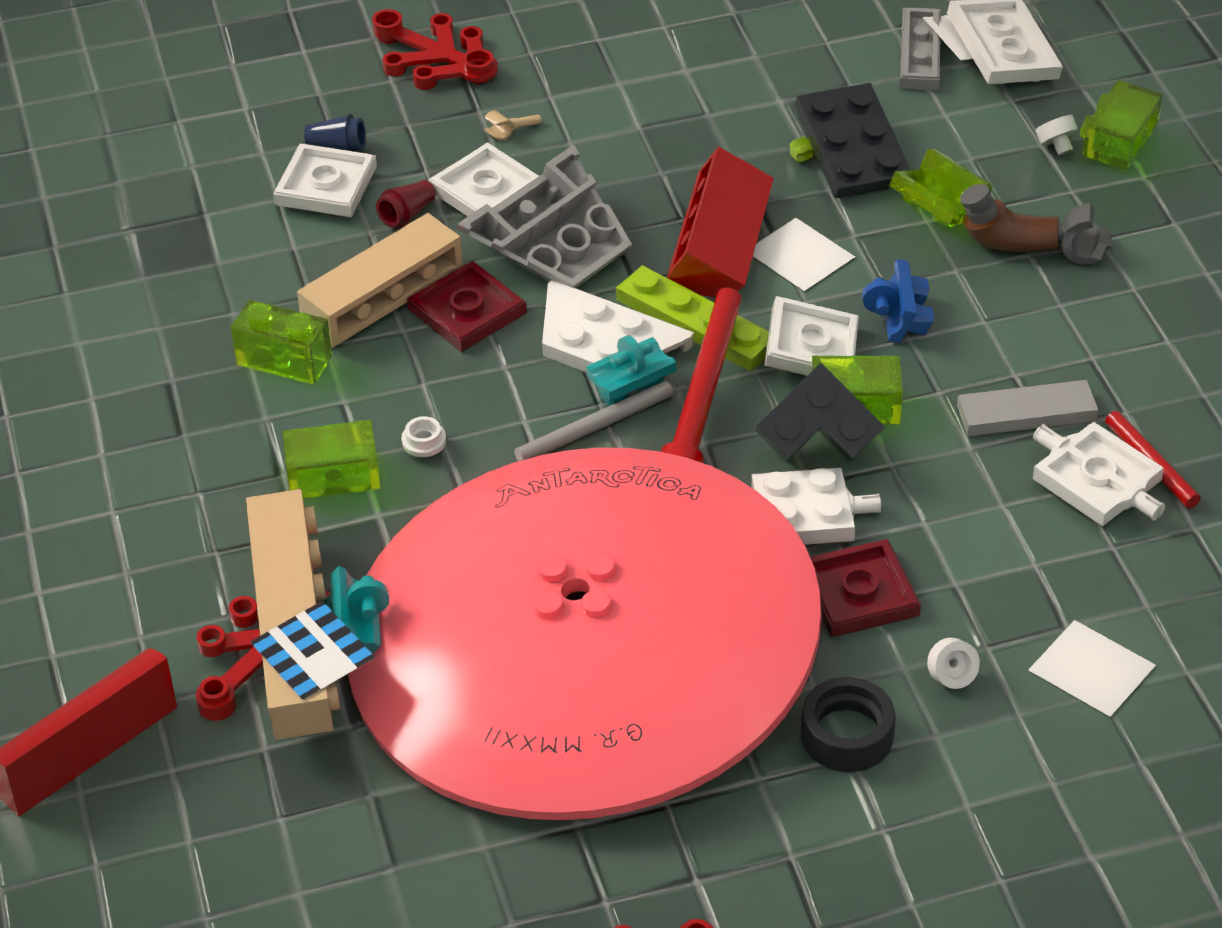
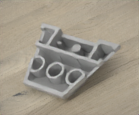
M572 145L547 162L543 174L493 208L488 204L484 205L459 222L456 227L459 231L490 246L547 282L553 280L573 288L580 286L630 250L632 246L610 205L603 203L595 189L596 181L592 174L587 175L580 163V153L575 145Z

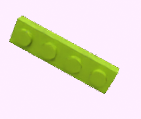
M643 265L616 287L617 301L640 313L694 332V342L702 345L714 302ZM737 315L725 358L752 371L766 357L769 331Z

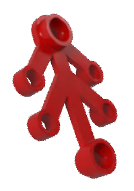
M381 10L372 17L373 33L380 42L391 44L399 41L420 50L406 53L389 52L382 58L384 73L393 77L404 74L407 66L420 65L413 70V83L417 89L429 90L436 86L437 80L463 77L468 81L480 84L494 78L498 73V63L493 54L482 48L483 31L479 27L467 26L460 31L461 47L468 50L464 54L455 50L452 37L453 19L449 14L438 13L430 18L431 34L437 37V41L403 27L402 15L396 10ZM441 62L450 63V65H443V66H436V67H432V66H430V65H424V64L441 63Z
M326 591V598H327V597L330 595V593H329L328 591ZM239 596L230 602L229 614L234 626L248 628L259 622L257 603L252 597ZM244 610H248V611H249V612L243 613V614H240V613H239L240 611H244ZM207 625L198 631L196 635L198 649L205 657H217L224 652L251 649L221 677L211 676L201 682L196 691L198 711L205 719L219 721L231 716L237 706L235 691L263 666L262 655L250 643V641L260 636V629L225 633L220 626ZM212 639H216V640H217V641H215V642H213V643H206L208 640H212Z

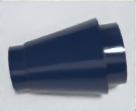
M352 114L314 124H307L304 130L305 144L352 152L363 150L366 144L364 121L362 118H354Z

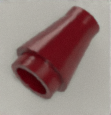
M421 180L417 183L387 189L382 192L381 197L376 202L377 214L381 221L389 227H405L428 204L435 200V188L429 181Z

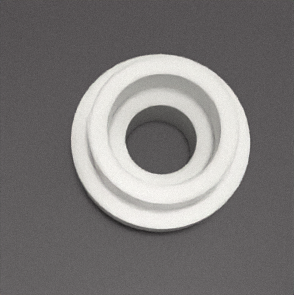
M425 416L417 417L407 423L401 436L402 446L412 456L430 457L443 450L446 445V433L437 420Z

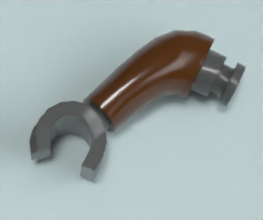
M985 184L971 186L961 194L960 201L963 207L966 208V214L963 219L964 227L970 237L985 248L1003 252H1041L1059 250L1062 243L1063 253L1069 260L1077 264L1089 265L1101 261L1104 252L1111 247V235L1108 234L1107 228L1100 225L1093 227L1094 208L1091 203L1071 209L1066 214L1064 223H1060L1059 216L1025 215L1009 210L1005 203L991 196V192Z

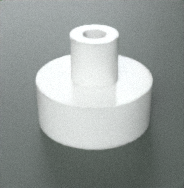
M1073 115L1059 117L1035 129L1041 146L1053 143L1058 156L1073 150L1068 137L1079 131Z
M950 637L940 640L933 646L928 656L927 665L929 673L935 681L948 688L960 689L969 685L976 678L980 667V659L972 645L958 638Z

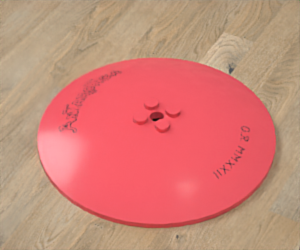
M589 448L545 454L511 463L460 485L416 515L393 537L367 573V575L372 576L375 580L385 584L389 590V605L379 613L381 647L373 653L376 658L348 673L352 695L362 720L381 749L395 764L415 780L445 797L495 814L526 819L575 820L628 813L662 803L718 777L744 759L781 723L800 696L812 671L818 651L822 624L820 590L814 565L794 527L771 502L736 477L686 457L651 450ZM576 591L586 592L582 599H566L570 593Z

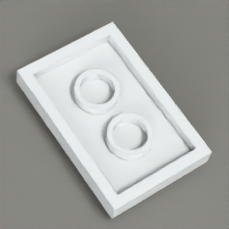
M1022 0L950 1L947 15L988 84L1038 82L1060 78L1063 66Z

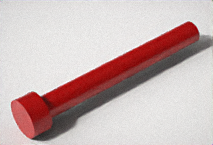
M722 288L717 292L673 442L665 444L660 452L704 463V456L699 450V446L742 302L741 294L732 288Z

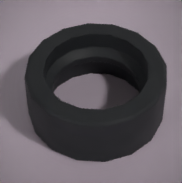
M854 677L832 678L817 685L806 696L802 709L801 737L805 750L814 761L828 769L842 772L864 771L881 763L891 751L894 739L896 714L892 700L882 688L864 679ZM851 710L861 712L870 717L876 723L877 728L874 732L864 737L846 739L828 733L820 726L819 721L823 716L834 711Z

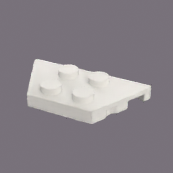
M553 280L548 283L542 339L543 356L586 372V366L617 353V342L626 335L632 336L637 343L654 337L664 353L678 347L686 352L694 346V332Z

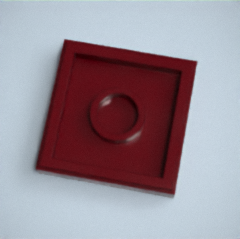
M473 260L407 298L408 310L460 352H463L527 313L526 301Z
M888 539L810 557L815 568L820 590L823 621L831 637L920 616L921 604Z

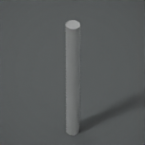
M667 380L516 448L514 450L516 459L522 461L548 454L674 395L673 388Z

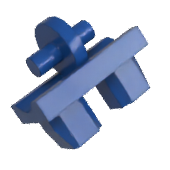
M896 259L894 263V276L889 281L883 278L874 279L872 283L863 289L862 300L867 310L880 316H885L888 341L901 343L906 332L925 336L934 321V312L932 307L923 306L929 292L928 279L911 275L909 261Z

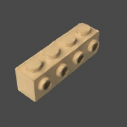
M426 213L299 289L297 296L301 323L331 347L337 346L407 303V298L462 267L461 236L429 213Z

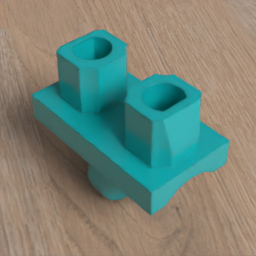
M626 335L618 340L617 353L586 366V376L598 388L599 396L607 406L628 398V393L638 388L643 391L664 381L665 376L676 372V361L672 357H668L661 350L654 337L637 343L630 335Z
M338 566L331 573V594L324 603L372 654L381 647L379 613L389 605L390 597L387 586L369 575L363 576L361 581L356 580L348 574L345 568Z

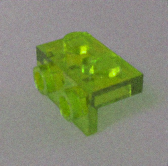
M936 148L927 149L919 169L895 171L890 183V187L903 195L902 199L905 202L926 209L933 214L932 218L934 221L948 227H954L955 224L963 223L966 208L963 207L960 197L966 189L977 184H985L990 192L992 190L990 182Z

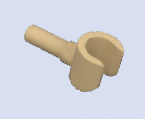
M493 110L485 116L493 126L485 128L484 131L493 138L504 141L508 139L513 130L541 124V116L538 114L508 119L500 112Z

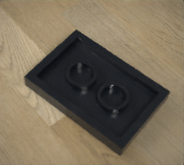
M871 83L796 97L794 107L835 199L910 185L913 173Z

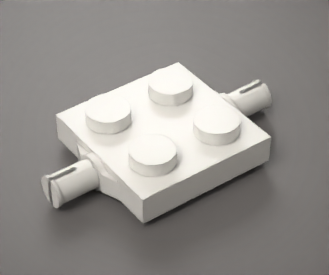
M1095 422L1089 424L1079 433L1067 437L1060 436L1045 424H1042L1035 431L1033 440L1051 452L1049 456L1034 466L1033 479L1101 526H1104L1123 510L1130 507L1137 508L1153 521L1157 520V517L1159 518L1164 512L1165 504L1146 493L1162 480L1164 468Z
M818 468L815 470L752 474V488L783 514L794 527L804 545L855 541L854 514L881 513L879 493L852 496L851 492L846 488L842 468Z

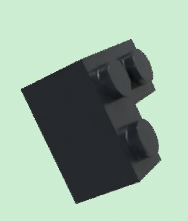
M820 363L756 426L755 431L786 462L819 431L850 463L882 432L885 426Z

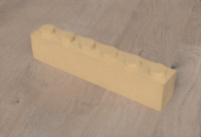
M301 489L246 498L260 636L320 601H327L323 574H314V568L322 567L318 539L310 540L309 535L318 534L314 506L305 507ZM263 657L267 705L275 740L334 731L332 711L341 709L337 682L331 683L302 700Z

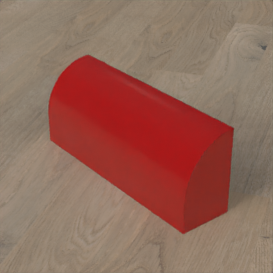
M718 146L698 172L667 278L696 294L708 297H716L717 292L722 288H732L736 291L742 289L746 283L774 178Z
M148 648L1 746L0 799L18 817L178 708L168 658L155 649Z

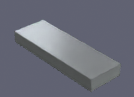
M903 8L900 89L939 91L940 37L923 17H933V21L939 27L941 9Z
M1087 380L958 395L957 408L967 437L1035 429L1041 427L1042 424L1051 427L1097 421L1099 411Z

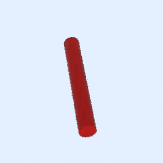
M1113 411L1106 417L1105 423L1122 441L1164 468L1161 482L1187 509H1191L1199 503L1201 496L1119 411Z

